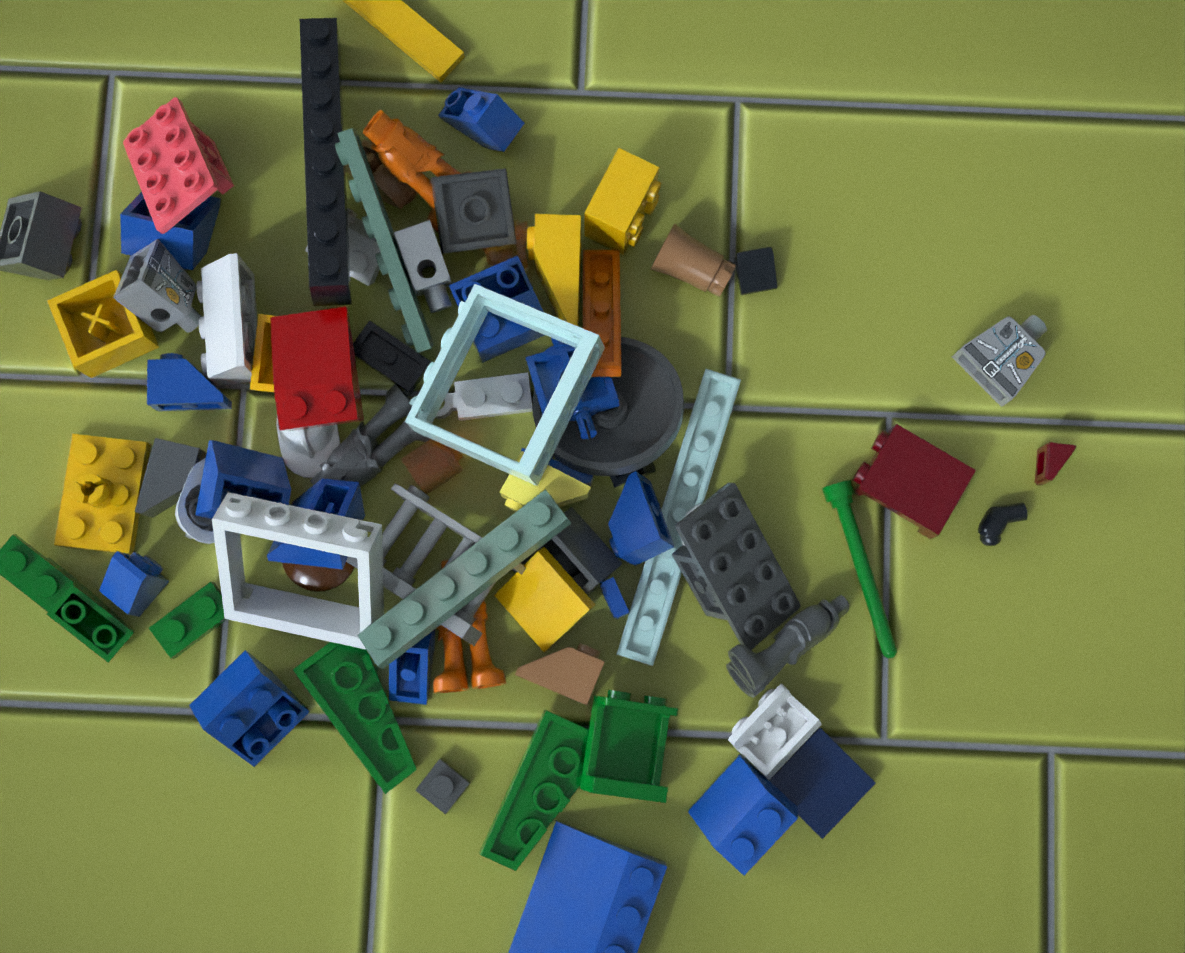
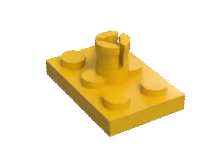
M72 434L55 535V546L112 553L120 551L130 555L134 552L140 513L135 512V508L147 469L151 444L143 441Z

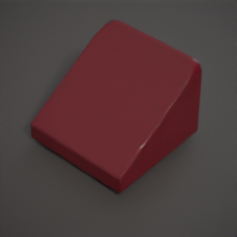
M1049 442L1038 448L1034 483L1036 485H1043L1052 481L1075 451L1076 445Z

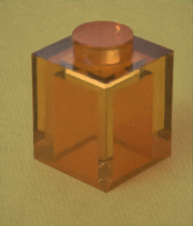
M430 439L401 460L421 490L427 495L463 471L458 461L464 457L461 452Z

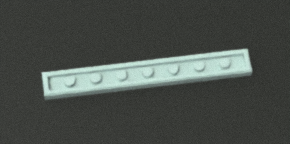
M705 369L661 509L675 547L645 561L616 655L651 666L654 664L682 573L672 556V553L682 546L680 535L675 526L685 517L688 511L704 502L741 379Z

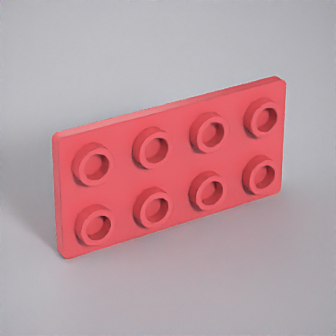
M174 97L167 104L160 106L152 117L140 127L133 129L123 141L155 228L161 234H165L217 190L221 194H225L234 186L215 142L190 121L182 101L177 97Z

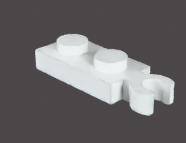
M528 372L454 382L455 392L447 393L444 399L445 405L442 409L438 410L435 419L446 418L452 411H458L459 421L533 412Z

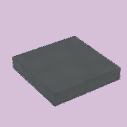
M506 168L430 178L442 254L517 244Z

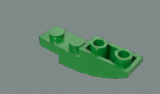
M13 534L0 548V575L48 612L46 615L109 663L134 634V631L89 589L54 560L43 556L17 534Z

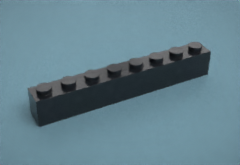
M337 18L299 19L309 289L313 306L352 305L346 166L342 165L335 147V143L340 142L337 133L344 131L341 56Z

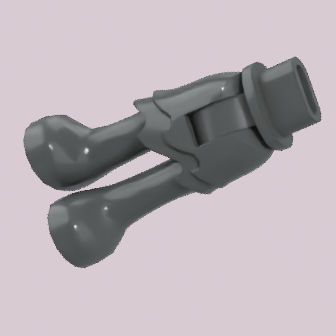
M395 383L387 391L383 407L366 425L361 421L356 429L353 428L350 435L331 453L327 463L323 462L320 464L322 470L310 482L315 485L323 478L359 482L361 487L382 472L384 465L407 445L414 441H421L427 444H432L436 441L415 432L404 421L388 438L378 445L376 438L396 421L408 416L412 408L409 404L411 399Z
M839 595L831 602L823 599L817 605L805 608L773 637L775 642L759 653H754L741 644L730 649L728 656L731 661L726 664V668L736 685L746 695L754 698L765 689L787 663L790 665L796 664L802 655L826 639L837 628L840 621L839 618L848 613V601L844 596Z

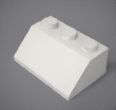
M234 253L228 254L201 268L202 281H197L196 285L198 300L200 303H203L204 317L199 318V332L201 338L205 339L206 353L201 354V367L205 376L208 375V379L217 386L251 382L257 329L255 278L253 272L241 257Z

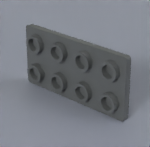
M735 483L724 485L676 524L675 528L685 546L682 545L672 553L675 562L705 615L727 620L741 645L752 650L800 608V602Z

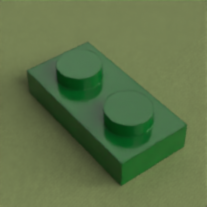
M209 582L149 627V630L170 659L177 658L227 620L224 617L220 589L214 582Z

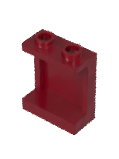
M895 424L888 432L882 429L871 447L872 450L876 451L871 462L868 464L864 461L853 477L852 481L857 483L854 489L857 496H867L918 526L917 532L927 538L932 539L939 536L976 470L898 424Z

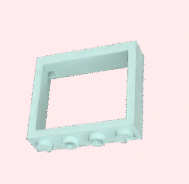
M474 284L466 302L461 301L459 304V315L453 327L448 328L444 333L441 341L442 349L436 361L428 365L424 373V384L418 396H414L409 402L412 408L405 422L415 432L538 486L605 346L598 334ZM488 311L575 347L574 353L520 462L432 424Z

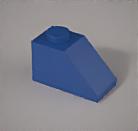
M167 353L161 354L160 359L147 360V405L156 411L232 409V401L193 364L183 359V355Z
M636 471L629 474L608 523L612 534L609 542L617 558H621L636 566L675 546L651 481Z
M435 629L389 664L390 701L427 705L435 650Z

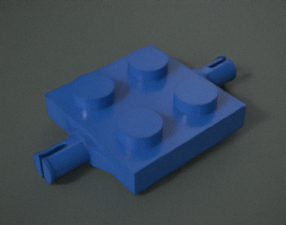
M551 338L553 346L544 352L525 357L542 415L575 350V347ZM591 377L573 412L570 421H577L582 439H588L585 426L588 427L591 438L597 435L591 416L620 406L611 377Z

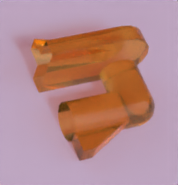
M514 220L518 257L524 270H529L526 255L528 221L519 222V220ZM501 246L482 248L486 254L487 263L491 267L514 257L513 248L501 250Z

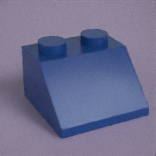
M141 191L120 214L121 254L131 256L158 239L184 270H194L207 253L221 205V198L208 197L165 234H161L155 228Z
M741 754L688 810L714 849L744 876L798 819V806Z

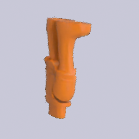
M380 110L364 128L363 134L372 142L371 148L378 153L380 161L399 182L406 183L430 205L431 210L427 220H430L432 228L438 232L431 181L422 172L431 171L436 177L472 172L460 173L441 158L445 154L437 150V146L428 143L414 130L404 126L398 118L391 119Z
M448 560L441 562L442 569L444 568ZM485 599L473 616L476 620L472 626L483 634L475 646L470 644L472 689L491 688L506 684L504 671L493 665L489 653L486 635L488 616ZM439 625L436 630H439L438 641L443 640L445 661L444 671L433 680V691L436 694L469 690L461 638L444 626Z

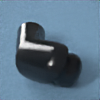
M1021 502L988 509L978 526L980 541L986 546L999 544L1001 534L1007 523L1027 520L1026 505Z

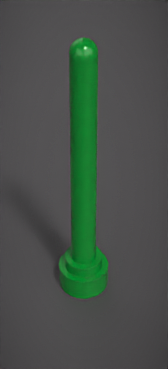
M850 479L822 488L826 503L830 502L832 509L836 508L882 654L888 659L894 658L897 654V648L851 503L854 502L852 495L855 494L852 481Z

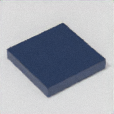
M820 727L769 780L798 806V816L821 839L876 784Z

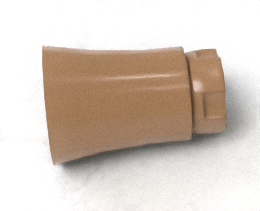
M674 223L650 270L672 276L704 292L708 290L720 297L733 274L736 264L723 259L724 255L696 240Z

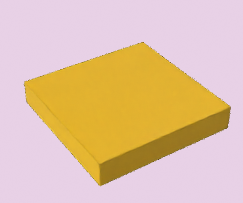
M543 547L524 565L526 569L521 575L517 572L494 596L541 650L546 652L596 604L550 552Z

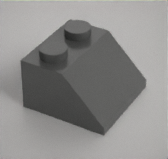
M41 191L9 198L0 229V271L44 280L64 278V274L69 271L72 264V254H70L73 240L81 230L82 222L79 217L82 207Z
M571 507L564 512L571 521V524L523 560L521 564L524 566L537 551L545 547L589 596L601 585V582H604L623 563L574 508Z

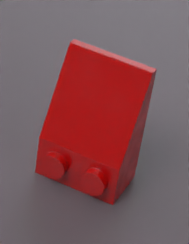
M344 306L270 317L273 385L279 430L295 431L364 421L348 307Z

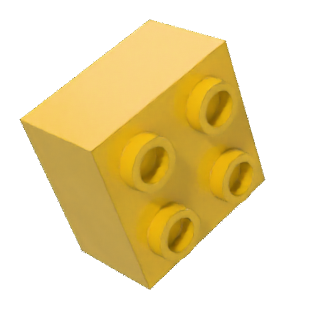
M618 148L584 213L585 236L612 250H620L622 255H624L629 245L635 247L644 229L642 223L645 213L652 215L660 198L658 193L662 183L658 181L659 167Z
M114 270L47 300L73 367L90 378L159 348L152 328L113 298L123 275L118 270Z

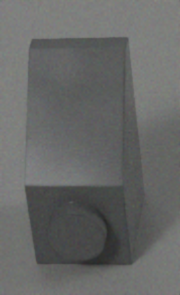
M155 438L135 512L153 518L177 504L188 474L196 463L206 458L207 453L197 447Z

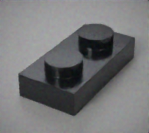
M370 320L353 342L354 354L357 359L394 384L396 383L409 394L414 391L424 377V373L431 363L430 360Z

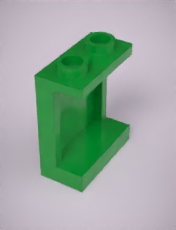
M608 690L607 697L594 695L580 789L594 794L666 803L668 787L660 785L669 718L671 715H678V708L666 707V698L644 695L643 703L630 701L631 693Z

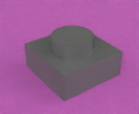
M439 759L416 788V791L444 814H447L471 782L444 760Z

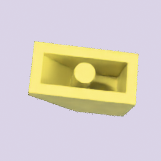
M521 451V453H520V455H519V457H518V459H517V462H520V460H521V458H522V456H523V454H524L523 451ZM548 465L538 486L509 474L500 490L501 497L507 499L504 506L517 512L545 489L558 506L562 507L587 499L591 492V487Z

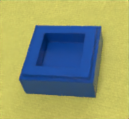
M614 577L601 582L600 589L613 618L617 620L628 615L629 610Z

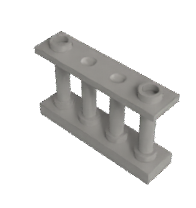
M395 483L391 490L405 501L382 533L383 566L387 561L384 559L417 509L434 519L400 569L396 567L394 572L391 573L383 567V586L404 599L416 590L412 587L416 581L413 577L446 528L454 531L463 539L444 567L481 540L482 537L426 503L430 497L418 488L410 485L408 490ZM348 556L346 562L358 569L357 558ZM521 563L513 568V570L521 575L526 569ZM494 584L441 625L475 646L483 633L472 626L476 620L473 616Z

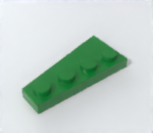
M329 642L293 669V672L385 795L417 770L366 649Z
M544 709L479 851L481 856L514 871L518 869L546 833L548 826L558 813L563 811L571 801L572 795L581 785L589 729Z

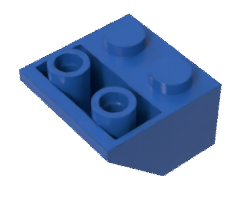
M518 256L449 285L458 308L461 301L466 302L474 284L544 312ZM488 311L473 343L483 363L545 335Z
M210 440L195 515L212 519L228 492L289 505L291 486L283 458Z
M322 478L291 503V506L363 520L365 517L359 482ZM273 541L267 554L268 561L343 569L348 556L278 541Z
M246 650L189 705L204 731L253 767L310 712L269 668Z

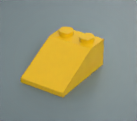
M535 214V226H528L527 228L529 260H535L537 275L557 317L579 327L581 215Z

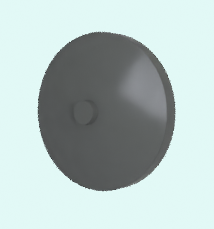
M621 337V377H611L620 406L591 416L597 431V435L593 438L590 436L588 427L585 426L588 439H582L577 421H569L552 455L555 459L581 473L595 476H616L630 473L649 465L670 447L683 421V389L673 365L652 346L635 339ZM534 390L532 411L535 426L537 427L542 417V412Z

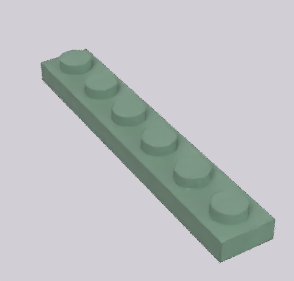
M350 128L337 134L340 142L335 143L336 151L342 165L349 164L354 178L349 180L352 195L356 202L362 201L367 216L362 217L365 231L369 239L375 238L380 252L376 253L375 257L382 275L389 274L393 288L388 290L391 302L396 311L402 310L406 324L401 325L404 338L408 346H415L417 353L431 349L434 345L432 336L410 280L357 129Z
M545 489L357 636L376 665L384 669L569 526L571 521Z

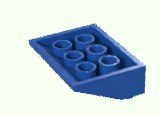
M556 821L508 953H637L667 869L666 862Z

